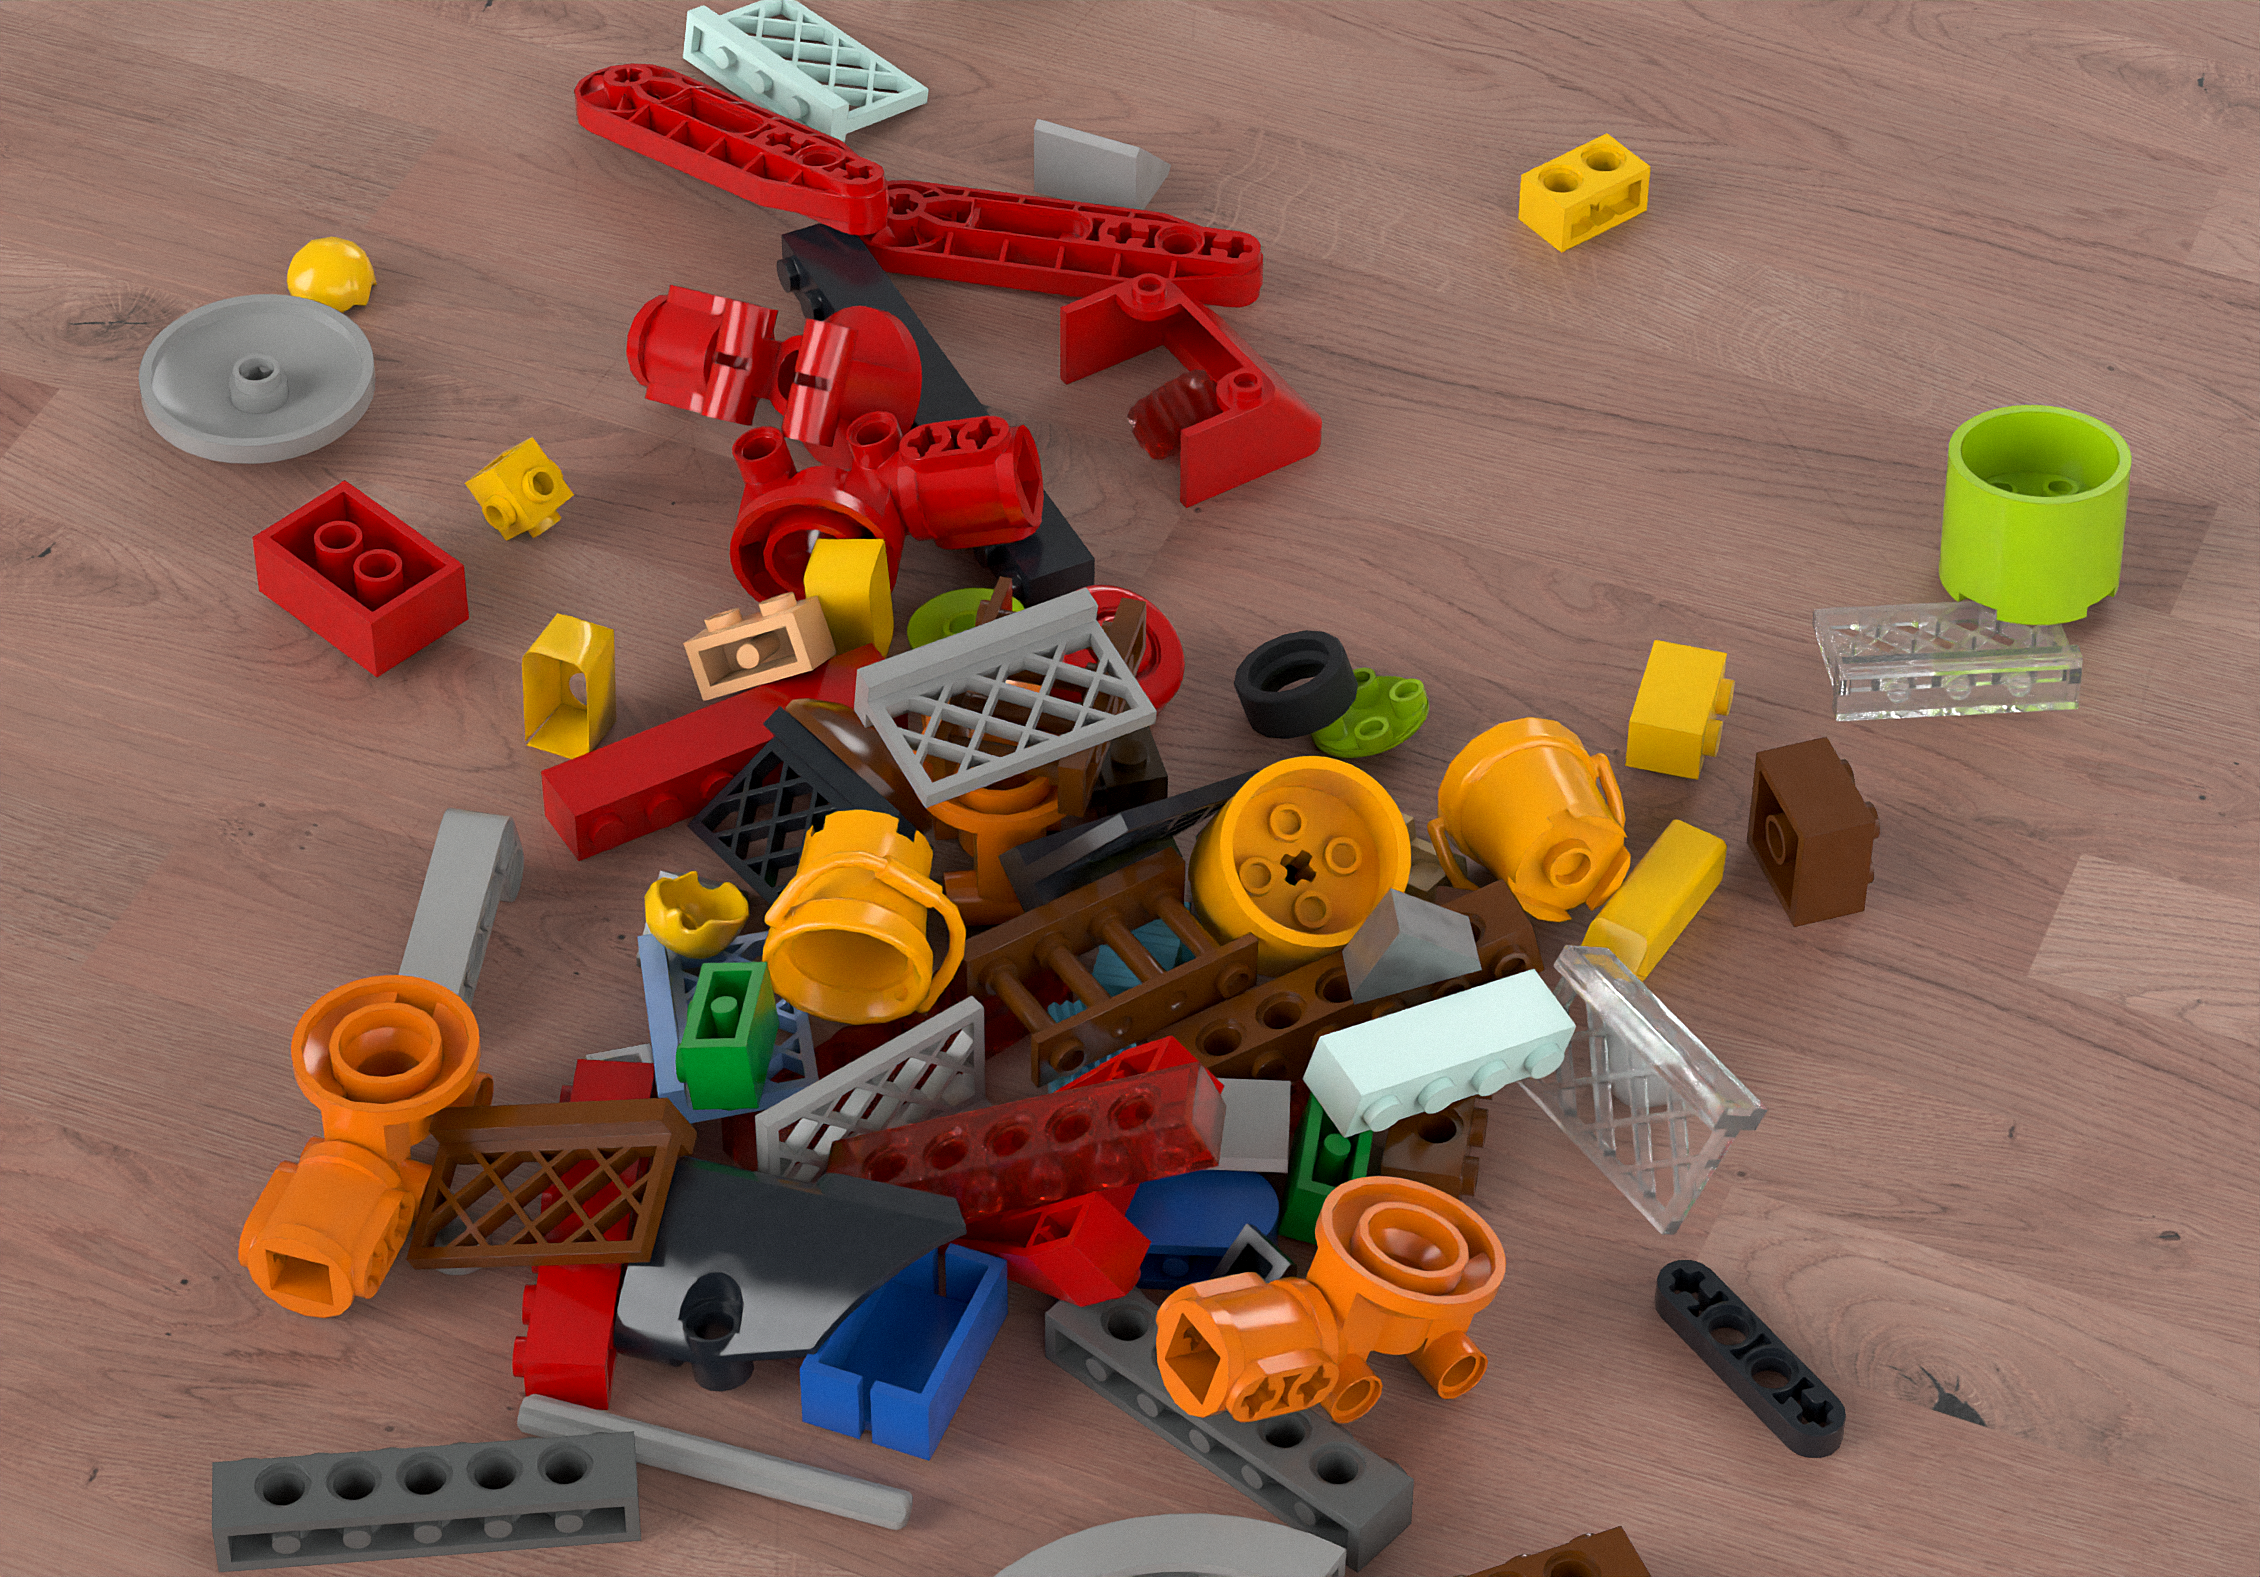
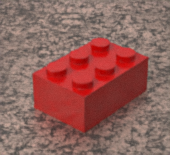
M346 480L252 537L259 591L377 678L469 619L464 565Z

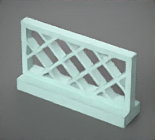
M761 0L722 15H718L705 5L687 12L683 52L685 60L742 99L837 138L844 143L847 133L927 103L929 91L927 87L796 0ZM782 14L791 21L771 19V17ZM746 33L756 34V36H749ZM762 35L794 38V41L765 38ZM800 39L824 42L827 45L800 42ZM782 57L792 58V61L785 60ZM798 59L828 62L831 64L823 65L815 63L798 62ZM837 64H845V65L860 66V67L863 68V69L848 68V67H839V66H836V65H837ZM817 81L828 82V85H822ZM836 83L867 87V90L838 87L834 85ZM873 88L894 90L899 93L873 91ZM849 105L860 106L857 109L849 111Z

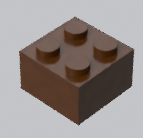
M1827 737L1756 752L1747 844L1793 927L1863 912L1865 910L1868 884L1874 880V866L1871 856L1873 841L1880 835V822L1874 805L1870 801L1865 802L1856 788L1853 770L1846 759L1840 760Z

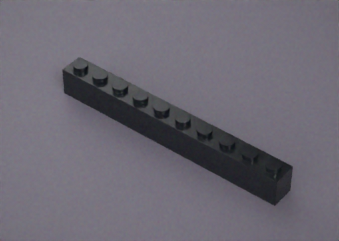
M822 223L781 235L782 259L777 261V274L783 289L787 293L793 292L799 300L805 319L824 321L832 314L844 308L866 306L891 313L901 320L910 331L919 352L922 369L921 397L917 414L910 430L928 423L990 416L858 235L843 233ZM1044 489L1042 522L1032 535L1015 542L973 547L976 559L982 568L989 567L998 580L1000 576L1012 578V596L1025 609L1069 594L1080 588L1095 585V558Z

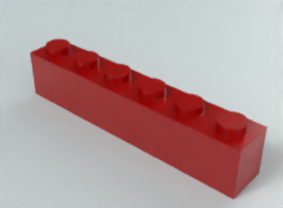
M871 642L830 658L812 671L763 684L542 770L545 817L576 859L581 861L695 816L774 737L763 723L779 706L785 710V707L794 699L810 698L842 703L854 709L857 669L885 660V658ZM908 713L892 718L897 727L908 730ZM782 761L763 779L762 787L780 782L783 767Z
M577 1059L573 1086L562 1085L559 1103L658 1098L654 1063ZM651 1157L639 1158L619 1175L628 1188L649 1172ZM581 1160L560 1178L571 1190L596 1170L600 1164L597 1160ZM611 1181L585 1202L582 1207L592 1219L622 1193L615 1183ZM555 1184L550 1185L542 1192L541 1214L563 1196ZM633 1209L603 1234L608 1241L632 1240L638 1219L637 1212ZM574 1211L544 1237L549 1243H562L581 1228L584 1223ZM628 1263L532 1266V1273L538 1274L536 1285H525L522 1301L523 1325H529L527 1336H516L512 1359L513 1376L524 1378L526 1397L538 1394L596 1410L609 1409L618 1356L614 1346V1325Z

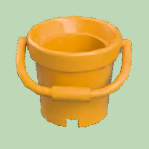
M1525 717L1499 723L1478 735L1450 762L1438 789V818L1428 822L1427 831L1440 866L1454 888L1474 891L1480 889V887L1464 876L1454 859L1448 840L1461 853L1479 865L1486 866L1498 880L1503 878L1522 909L1539 920L1554 922L1571 920L1572 918L1566 910L1575 908L1584 902L1593 911L1603 905L1621 886L1630 867L1631 854L1624 846V837L1627 838V835L1624 831L1626 818L1622 795L1608 757L1604 753L1589 756L1578 735L1558 721ZM1598 777L1605 793L1607 804L1596 786V779Z
M860 809L834 812L826 816L823 830L815 833L812 825L807 831L796 875L787 884L765 915V922L770 926L763 947L762 962L768 963L773 991L791 1006L827 1021L852 1025L888 1023L912 1014L915 1010L920 1013H926L951 982L965 954L966 928L957 906L942 893V886L929 879L933 851L926 837L917 829L913 843L906 836L897 833L898 818L886 813ZM932 907L943 915L950 932L949 951L933 978V952L926 940L927 908Z

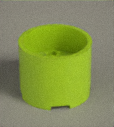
M2016 405L1997 408L1976 415L1960 425L1953 433L1948 449L1939 560V577L1946 591L1958 602L1969 598L1979 604L1996 609V620L2023 625H2054L2076 621L2087 617L2088 606L2099 602L2107 595L2114 597L2120 582L2132 464L2131 451L2124 438L2112 427L2092 416L2066 408L2045 405Z

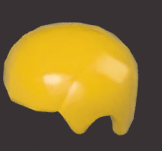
M339 237L311 240L294 255L287 275V285L291 296L314 300L332 307L341 313L349 310L353 305L365 306L369 301L372 285H377L374 270L366 252L355 242Z
M691 871L674 880L661 877L651 884L644 896L646 922L650 932L662 945L687 958L706 959L725 950L735 940L750 917L749 903L735 885L730 882H724L715 889H707L699 883L698 872Z

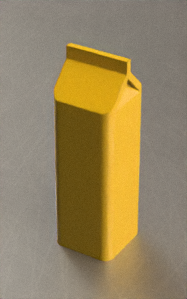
M1673 820L1591 922L1579 951L1572 959V964L1626 989H1629L1633 982L1643 983L1721 883L1727 851L1726 843L1721 838L1681 820Z

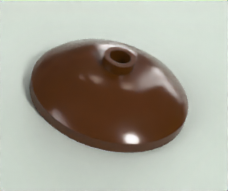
M803 698L794 699L785 707V710L899 810L921 834L926 835L932 828V813L924 807L917 797L916 792L874 725L865 728L854 709L842 703Z

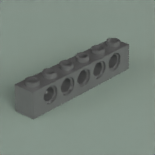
M1136 1286L1126 1296L1119 1299H1111L1084 1307L1060 1300L1045 1312V1357L1290 1527L1316 1535L1346 1548V1565L1358 1573L1411 1524L1414 1479L1408 1476L1398 1463L1391 1459L1380 1457L1356 1441L1342 1425L1328 1422L1311 1409L1307 1408L1252 1422H1239L1228 1411L1202 1418L1189 1415L1181 1409L1164 1386L1157 1363L1156 1337L1158 1326L1156 1324V1316L1160 1307L1148 1300Z
M634 1431L616 1433L595 1432L589 1435L548 1438L526 1437L520 1440L480 1443L457 1442L450 1445L412 1448L388 1447L372 1451L331 1454L320 1452L304 1456L263 1459L244 1458L236 1461L212 1462V1533L218 1571L232 1572L641 1541Z

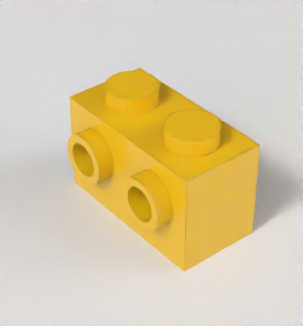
M1654 640L1629 720L1625 766L1690 779H1699L1705 756L1716 757L1723 721L1716 720L1717 715L1728 716L1731 708L1735 680L1725 678L1727 653Z

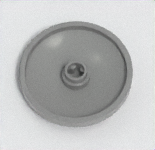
M256 294L228 298L199 307L181 316L154 338L148 346L139 368V387L144 413L158 434L175 447L187 453L213 461L238 464H258L291 459L308 454L332 443L349 431L362 418L373 399L376 384L373 351L364 332L356 323L338 310L325 304L301 297L277 294Z

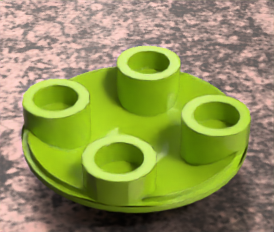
M1371 668L1354 669L1353 672L1358 683L1355 701L1343 716L1328 727L1310 735L1314 744L1320 750L1337 757H1366L1392 749L1414 735L1427 718L1429 699L1424 684L1414 678L1376 676L1375 671Z

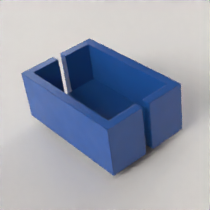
M950 1243L945 1252L946 1297L938 1295V1247L891 1278L842 1322L816 1354H807L800 1367L802 1422L860 1439L866 1429L872 1431L873 1444L930 1461L1008 1314L1007 1260Z

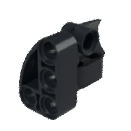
M680 1157L676 1161L650 1262L628 1263L615 1319L614 1346L621 1355L672 1367H679L685 1362H689L692 1365L695 1381L702 1388L719 1392L732 1390L743 1385L752 1376L754 1371L753 1361L806 1358L807 1354H816L842 1322L891 1278L933 1249L967 1234L966 1225L956 1198L840 1173L825 1174L814 1184L698 1158Z

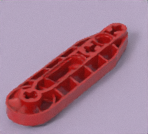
M631 63L600 69L581 79L574 89L576 116L579 125L591 133L760 206L799 213L850 235L873 234L881 231L888 223L887 214L890 210L889 193L883 167L860 157L837 138L679 72L653 64Z
M915 180L887 181L890 210L887 214L888 223L886 227L873 234L858 235L881 268L886 272L1081 298L1141 274L1153 273L1170 280L1202 304L1240 308L1255 302L1260 295V288L1263 285V254L1261 252V244L1257 238L1245 232L1203 227L1163 212Z

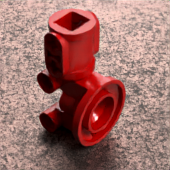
M670 284L667 295H659L644 304L634 317L628 332L626 355L630 371L639 384L646 387L645 399L701 413V415L747 426H753L758 401L761 398L768 399L773 407L784 416L781 427L783 436L802 441L807 451L817 461L826 466L851 471L854 458L846 440V431L849 425L857 418L875 411L891 413L896 417L904 436L910 431L919 407L922 369L916 343L903 322L884 310L866 306H852L837 311L824 321L806 318L802 335L792 336L785 341L775 340L774 336L778 310Z
M885 411L867 413L853 421L846 431V440L854 458L851 471L821 465L797 472L783 434L779 429L771 426H761L743 433L732 446V454L745 488L730 542V562L741 586L759 603L789 592L794 593L796 601L806 599L803 579L818 538L884 539L890 590L892 593L896 584L905 537L911 534L917 541L933 539L934 543L943 549H962L1023 540L1032 535L1042 522L1041 516L1044 500L1043 477L1035 441L1030 430L1025 425L1009 426L1004 418L998 416H981L928 423L910 430L903 436L899 423L893 414Z

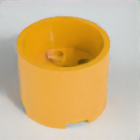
M1321 756L1294 757L1276 762L1256 773L1206 824L1193 847L1188 866L1187 881H1190L1191 893L1197 914L1203 927L1223 946L1251 932L1258 939L1257 974L1278 978L1344 949L1390 888L1405 892L1411 869L1410 839L1404 818L1398 806L1388 792L1370 775L1351 764L1333 758ZM1288 864L1293 865L1298 870L1295 874L1297 883L1294 886L1284 880L1288 871L1285 867Z

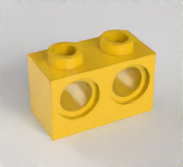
M1606 133L1522 174L1518 219L1562 253L1647 211L1651 166Z

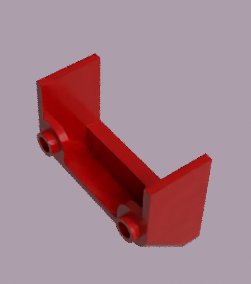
M1145 273L1060 307V379L1066 385L1164 345L1216 398L1218 406L1224 413L1181 430L1180 502L1185 508L1306 458L1319 449L1322 440V419L1320 415L1218 314L1170 280L1157 274Z

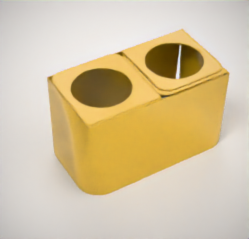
M818 538L803 580L806 598L818 595L837 651L831 658L872 642L886 659L893 637L894 616L884 539Z
M557 613L523 655L522 680L525 741L552 714L528 742V746L573 759L593 751L615 724L617 714L613 629ZM583 673L586 678L587 706L577 700L571 692L569 681L574 674Z

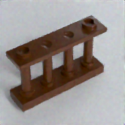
M1000 576L990 601L981 600L976 615L975 627L1016 613V611H1012V578ZM1121 598L1113 622L1104 621L1101 627L1135 677L1146 649V602ZM1091 646L1088 647V648H1085V649H1087V650H1093V649L1091 648ZM1098 659L1097 663L1088 662L1084 669L1096 672L1100 660ZM1024 670L1008 676L1007 680L1042 686L1046 675ZM1056 678L1052 688L1081 693L1082 706L1089 691L1087 687ZM966 691L952 696L949 704L982 714L989 696ZM1099 691L1092 708L1117 715L1122 713L1126 700ZM998 699L991 717L1026 726L1032 709ZM1042 712L1035 730L1063 735L1073 731L1076 722ZM942 720L934 738L968 748L971 738H968L971 729ZM982 740L978 751L1003 757L1014 753L1017 746ZM1112 740L1022 773L1049 778L1050 785L1058 786V813L1083 817ZM929 754L926 755L924 760L926 763L933 764V782L952 776L957 766L956 762Z
M1172 846L1050 901L1048 904L1039 906L965 940V954L953 977V992L961 1001L970 996H973L978 1002L994 995H998L1032 1034L1031 1081L1037 1088L1061 1077L1071 1076L1086 1065L1256 986L1258 939L1250 932L1221 946L1184 906L1186 862ZM1161 919L1196 958L1166 971L1131 931L1154 920ZM1107 944L1142 983L1112 997L1079 961L1077 956L1100 945ZM1053 970L1087 1009L1057 1023L1021 982L1044 971Z

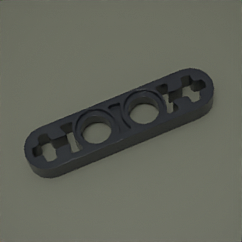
M1677 1260L1664 1266L1657 1277L1655 1308L1660 1317L1791 1451L1807 1458H1823L1839 1449L1843 1440L1846 1421L1845 1407L1839 1398L1710 1268L1703 1263L1693 1260ZM1679 1290L1680 1293L1676 1295L1674 1291ZM1696 1292L1698 1299L1696 1300L1691 1294ZM1719 1328H1733L1741 1332L1746 1339L1735 1345H1725L1714 1340L1710 1333ZM1762 1371H1775L1786 1377L1788 1383L1780 1388H1766L1756 1383L1752 1377ZM1802 1416H1803L1809 1423H1807L1806 1425H1803V1424L1801 1423V1421H1802ZM1824 1422L1826 1427L1821 1428L1819 1424Z

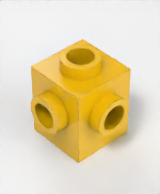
M533 437L504 451L465 482L467 488L482 507V512L487 522L497 529L506 541L526 531L529 532L532 538L542 534L562 518L556 509L574 496L565 483L560 468L545 455Z

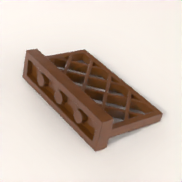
M668 1098L443 1108L434 1113L429 1132L440 1144L406 1260L415 1270L650 1262L677 1157L692 1156L698 1132ZM654 1157L651 1170L628 1188L619 1175L639 1158ZM581 1160H597L600 1166L571 1190L560 1178ZM524 1162H538L542 1168L511 1192L503 1179ZM457 1164H480L484 1171L457 1193L453 1194L450 1188ZM613 1181L622 1194L591 1219L582 1205ZM554 1183L563 1196L536 1219L532 1220L524 1210V1207ZM496 1185L505 1198L474 1222L466 1209ZM634 1209L638 1214V1219L632 1240L608 1241L603 1234ZM575 1211L584 1225L564 1242L549 1243L544 1236ZM517 1214L526 1227L504 1245H491L486 1238ZM459 1216L468 1229L446 1247H434L437 1233Z

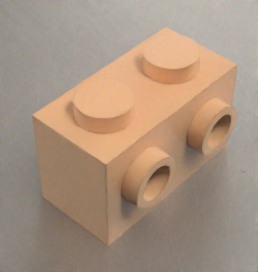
M789 592L759 603L761 612L742 617L739 608H733L704 619L707 628L683 643L703 701L812 671L834 656L837 651L818 595L796 601L794 593Z

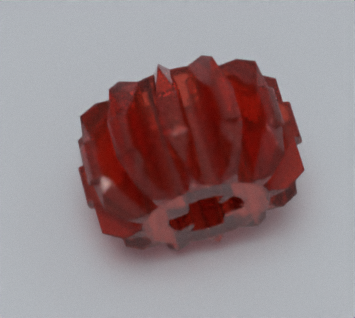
M1194 369L1189 373L1181 374L1171 381L1168 380L1164 385L1152 390L1150 394L1138 400L1137 404L1131 407L1127 415V419L1133 429L1131 432L1138 444L1147 451L1152 459L1163 460L1169 456L1176 455L1181 451V430L1224 413L1216 402L1217 383L1212 381L1205 370Z

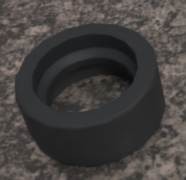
M1304 630L1279 636L1263 643L1248 654L1236 670L1234 687L1254 731L1267 738L1290 739L1306 736L1328 727L1343 716L1356 699L1358 683L1346 651L1338 638L1323 631ZM1314 677L1309 682L1294 689L1278 692L1284 686L1298 680Z

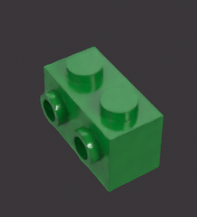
M767 962L702 963L693 1001H690L688 1004L687 1023L682 1042L677 1046L675 1058L677 1079L679 1083L688 1084L693 1110L722 1109L733 1111L759 1108L780 1024Z

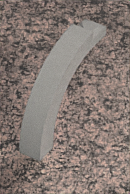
M1209 1513L1161 1514L1102 1524L1062 1537L1030 1552L1001 1570L994 1577H1345L1346 1548L1304 1531L1247 1517Z

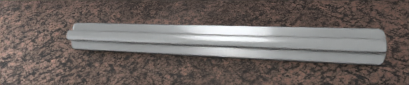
M538 1394L525 1397L519 1409L517 1426L524 1433L548 1438L589 1435L595 1432L616 1433L634 1431L636 1461L638 1463L893 1530L905 1527L911 1516L913 1496L909 1491Z

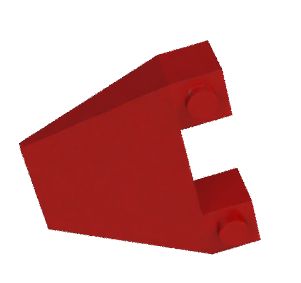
M1171 1035L1121 1052L971 1140L944 1196L956 1198L966 1225L967 1234L939 1246L938 1253L945 1255L949 1244L952 1243L1007 1260L1008 1280L1079 1307L1126 1296L1140 1278V1266L1151 1244V1241L1125 1217L1127 1209L1155 1150L1183 1142H1193L1204 1135L1214 1120L1213 1110L1225 1086Z

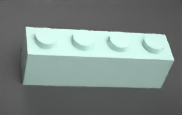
M1531 969L1321 1036L1303 1080L1344 1138L1370 1129L1375 1132L1382 1131L1400 1119L1424 1111L1428 1114H1433L1443 1110L1452 1102L1476 1094L1488 1096L1497 1092L1506 1084L1531 1076L1532 1078L1539 1079L1551 1074L1563 1062L1564 1052L1576 1025L1535 969Z

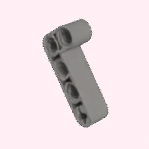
M448 808L445 811L399 971V975L423 978L446 987L458 995L469 1008L472 1005L499 901H515L521 887L524 870V852L512 817L456 808Z

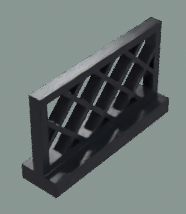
M781 706L763 723L774 737L687 825L697 837L771 906L787 886V884L776 886L779 869L797 865L798 869L807 831L812 825L815 833L821 831L827 815L837 811L860 809L886 813L899 819L897 833L906 836L913 843L916 828L899 810ZM782 761L783 767L780 782L762 787L763 779ZM812 793L809 809L791 814L794 797ZM775 802L772 819L754 823L757 807ZM738 812L735 828L712 833L730 813ZM805 829L801 846L783 850L786 833ZM768 838L764 855L746 859L750 842Z
M1255 769L1157 802L1153 801L1015 846L999 855L998 858L1026 913L1170 846L1183 857L1173 837L1216 814L1259 771Z

